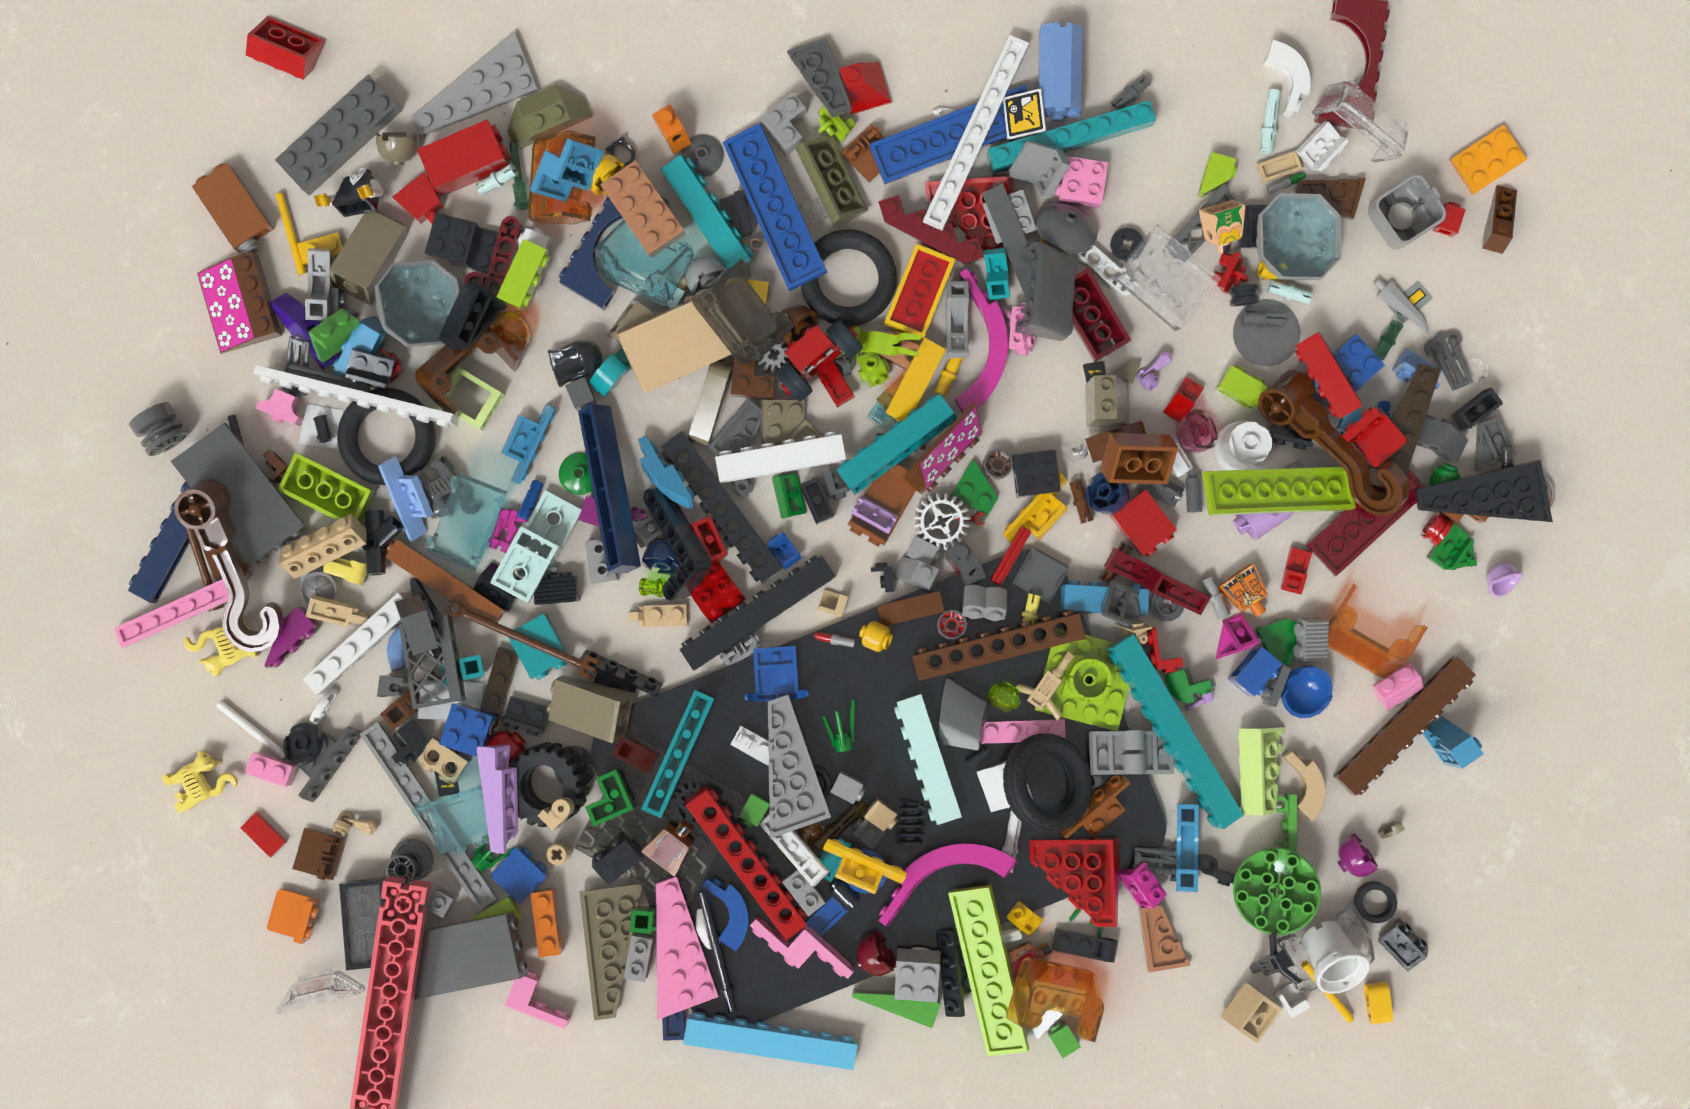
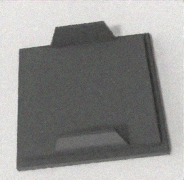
M1033 546L1016 575L1013 584L1031 594L1041 596V600L1050 604L1070 567Z

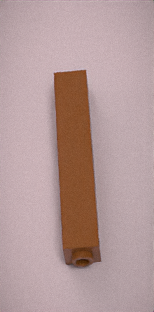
M397 539L396 542L392 541L387 547L386 551L388 553L385 556L386 558L450 601H459L465 609L496 623L500 621L506 612L505 609L404 541Z

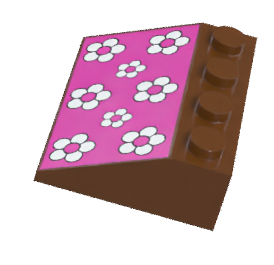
M251 251L234 256L197 273L221 354L282 336L276 313L269 305L272 299L260 258L257 254Z
M972 403L923 453L903 477L921 495L926 490L930 493L938 485L936 480L940 476L944 478L952 470L950 465L954 461L958 464L966 455L964 453L967 447L972 449L980 441L977 437L982 430L976 404Z

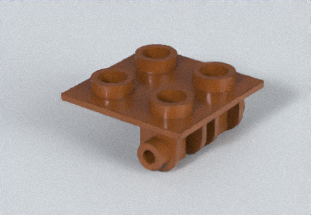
M872 124L840 152L868 183L880 174L869 144L884 139L881 135V130Z

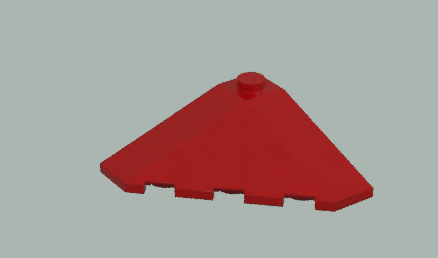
M1009 174L967 177L947 220L948 223H952L954 228L958 226L967 234L965 236L967 240L978 237L983 250L1005 248L1003 242L998 244L995 242L983 207L985 200L982 193L1002 183L1007 194L1013 193V178ZM942 180L925 181L927 204H931ZM1006 252L1007 261L1011 262Z
M1119 837L1029 840L1030 862L1035 867L1040 866L1048 874L1046 878L1057 889L1061 887L1070 896L1068 900L1079 911L1083 909L1091 917L1090 922L1095 927L1118 926Z

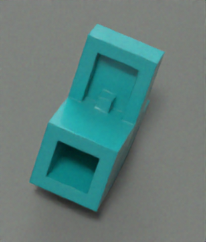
M1005 248L984 250L989 300L1010 298V270Z
M622 348L614 355L611 354L602 363L589 382L603 397L614 390L622 377L632 370Z
M481 655L459 659L463 682L485 677ZM440 665L441 676L443 678V676L445 675V668Z

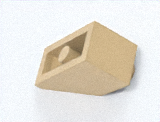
M878 797L864 812V818L882 831H885L886 828L890 830L898 821L895 818L897 813Z

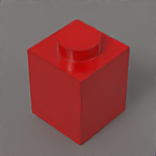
M1448 202L1443 204L1446 210L1445 219L1434 227L1432 231L1453 237L1459 233L1466 209L1460 208V205L1455 202Z

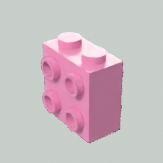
M1066 156L1070 166L1055 191V195L1059 196L1058 202L1100 208L1103 201L1108 162Z

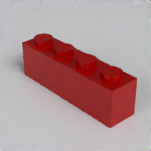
M1320 332L1295 345L1297 348L1295 354L1300 362L1305 361L1308 368L1305 370L1310 379H1316L1319 384L1317 390L1321 397L1328 399L1330 405L1327 407L1333 417L1338 416L1341 419L1363 406V403Z

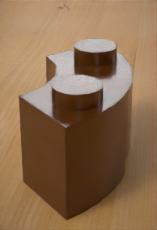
M1138 421L1091 436L1085 440L1092 461L1095 463L1103 460L1110 432L1146 434L1143 422Z

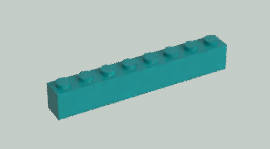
M1149 100L989 148L986 155L992 174H996L1011 168L1027 141L1061 149L1066 153L1152 127L1156 122V118Z

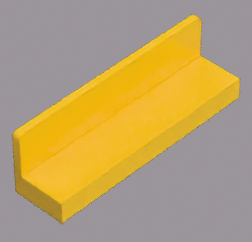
M923 338L916 351L919 352L918 356L913 357L886 410V414L895 418L894 420L897 422H902L908 418L909 413L916 409L946 349L927 338Z

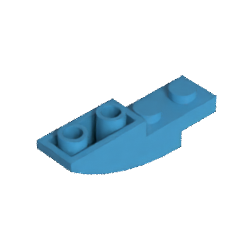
M646 436L639 438L640 450L645 456L640 459L642 470L657 489L674 502L689 509L693 508L692 499L695 497L689 486L685 487L683 483L685 479L681 471H676L673 465L667 467L664 459L657 456L658 450L653 441L649 442Z

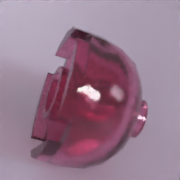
M1195 409L1186 413L1176 425V437L1180 445L1188 452L1200 453L1215 446L1214 441L1218 437L1217 429L1211 417L1206 418L1203 415L1205 413L1203 410Z

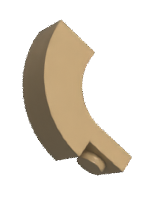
M1287 750L1282 757L1299 774L1302 781V792L1297 800V809L1308 820L1313 821L1324 803L1325 784L1323 776L1314 761L1307 760L1303 763L1305 759L1297 751L1293 753Z

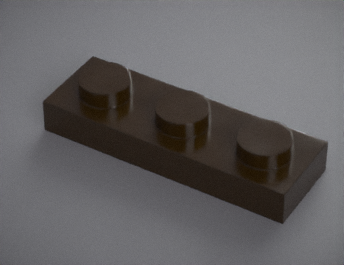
M498 647L480 709L502 714L518 661V655L515 651Z

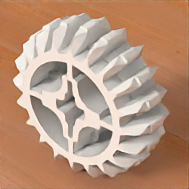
M937 493V500L934 501L930 495L928 499L931 503L927 504L923 500L921 503L925 508L917 507L916 510L921 513V516L914 515V519L920 520V523H915L914 527H921V530L916 532L917 536L924 534L923 540L929 539L931 544L935 542L936 546L939 547L938 550L940 549V544H944V550H948L947 543H951L953 547L956 545L955 539L959 542L962 540L959 537L960 534L968 535L966 531H963V528H970L971 525L964 524V520H970L971 517L963 516V513H966L968 508L961 510L959 507L963 505V501L956 505L954 503L957 499L956 496H953L951 501H949L948 493H945L944 499H941L940 493ZM946 504L953 507L956 511L945 515L940 511L938 505ZM932 508L935 519L932 523L925 526V516ZM939 516H942L943 518H949L952 516V518L948 519V521L945 522V527H942L941 525H936L932 527L939 521ZM960 517L959 528L952 535L949 524ZM934 529H941L947 539H936L928 532Z

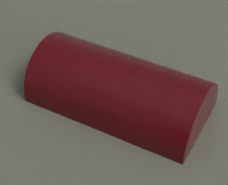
M1086 268L1077 273L1074 282L1072 324L1093 361L1097 362L1129 343L1131 338L1090 269Z

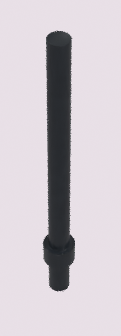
M706 890L698 891V896L722 986L720 989L721 995L725 999L728 1013H735L737 1010L733 998L735 995L733 986L729 983Z

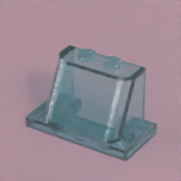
M482 785L412 808L415 818L427 816L439 855L451 851L458 854L468 850V845L475 843V846L478 847L488 843L489 835Z

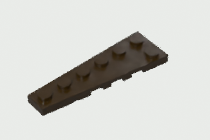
M1422 363L1418 364L1403 396H1401L1397 404L1396 410L1390 418L1405 435L1407 442L1379 467H1373L1369 461L1367 462L1371 484L1386 488L1379 480L1377 474L1387 462L1396 463L1407 475L1441 372L1440 368Z

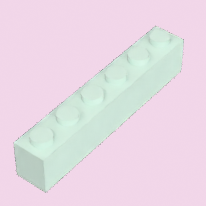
M918 694L897 701V706L894 707L897 719L902 718L904 727H901L904 740L909 739L911 747L907 749L911 760H916L918 767L914 768L917 779L923 781L925 788H922L921 791L924 800H929L931 808L928 809L931 821L936 820L937 825L962 817L922 695Z

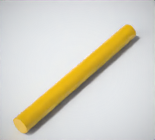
M277 193L275 196L298 275H304L306 270L299 253L298 242L284 193Z
M1307 960L1303 961L1301 967L1315 982L1312 965ZM1323 992L1347 1023L1353 1022L1354 1016L1336 994Z

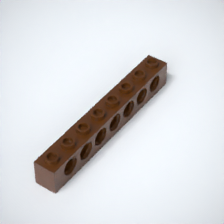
M1074 609L1061 612L1062 616L1053 618V615L1041 617V621L1037 623H1032V620L1019 623L1020 627L1012 629L1011 625L999 628L997 633L991 634L990 631L979 633L978 638L970 639V636L957 639L958 643L949 644V641L936 644L937 648L929 650L928 647L916 649V653L912 655L918 680L921 681L1086 639L1079 612L1074 613ZM1064 623L1067 626L1066 632L1063 634L1056 633L1054 630L1056 624ZM1037 628H1042L1046 631V636L1043 639L1034 637L1033 634ZM1018 633L1025 636L1024 643L1020 645L1013 642V636ZM995 639H1001L1005 645L1002 649L996 650L993 648L992 642ZM980 644L984 649L983 653L980 655L973 654L971 651L972 646ZM958 649L962 652L963 657L960 660H954L950 653ZM932 655H939L942 658V663L935 666L930 662V657Z

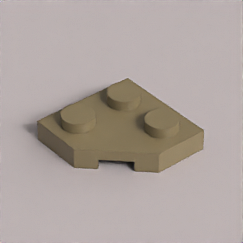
M797 399L761 400V442L763 443L785 441L805 421V400L801 402Z

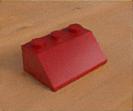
M267 16L247 34L245 55L304 80L313 71L325 44V39Z

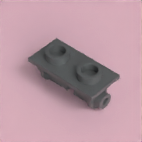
M1168 481V484H1139L1137 486L1143 491L1147 490L1149 494L1172 507H1175L1177 502L1180 501L1185 490L1171 481Z

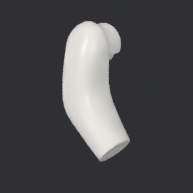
M698 909L696 914L697 933L705 947L712 949L702 909Z

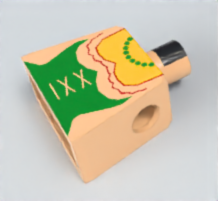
M1235 200L1199 210L1205 240L1218 245V253L1221 254L1229 253L1230 242L1240 239L1243 234L1245 205Z

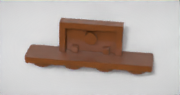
M1124 775L1112 776L1091 795L1089 806L1082 818L1072 827L1060 831V833L1065 838H1068L1083 825L1094 838L1125 811L1124 807L1115 797L1129 786L1131 782Z

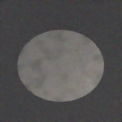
M1264 299L1260 300L1259 303L1247 305L1241 310L1234 322L1233 339L1239 353L1249 362L1259 366H1274L1286 361L1295 352V345L1299 344L1300 326L1295 314L1286 305L1275 300ZM1264 309H1267V312L1287 313V322L1285 325L1266 324V326H1263V324H1244V311H1264Z

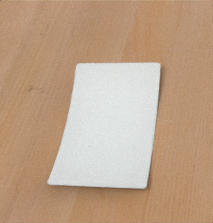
M427 680L423 686L433 692L439 682ZM463 682L466 700L418 709V718L447 719L452 703H461L480 709L483 683ZM441 685L435 695L441 699L450 698L448 688ZM422 689L419 691V704L425 703L430 694Z

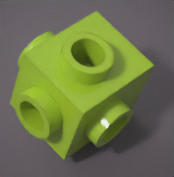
M868 352L856 358L861 369L858 373L863 382H868L870 388L881 385L890 379L887 370L890 369L885 358L880 359L878 353Z

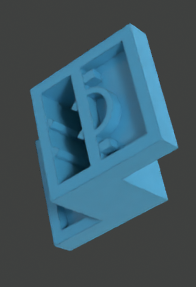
M567 138L561 155L544 151L530 191L567 202L573 186L589 191L594 173L600 164L604 151Z

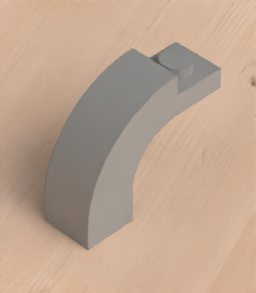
M947 281V358L969 357L968 281Z

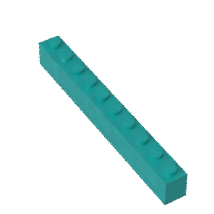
M1126 634L1108 646L1106 649L1109 652V660L1114 665H1117L1120 670V678L1131 688V696L1142 706V714L1151 721L1153 732L1162 739L1164 750L1173 757L1175 768L1184 775L1186 786L1195 793L1197 797L1196 802L1201 809L1206 811L1208 815L1207 820L1210 825L1215 828L1225 829L1244 816L1135 635Z

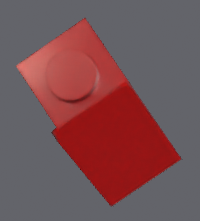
M1185 377L1163 413L1181 424L1194 407L1204 387L1189 377Z

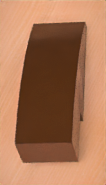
M940 591L877 606L880 622L886 626L945 612Z

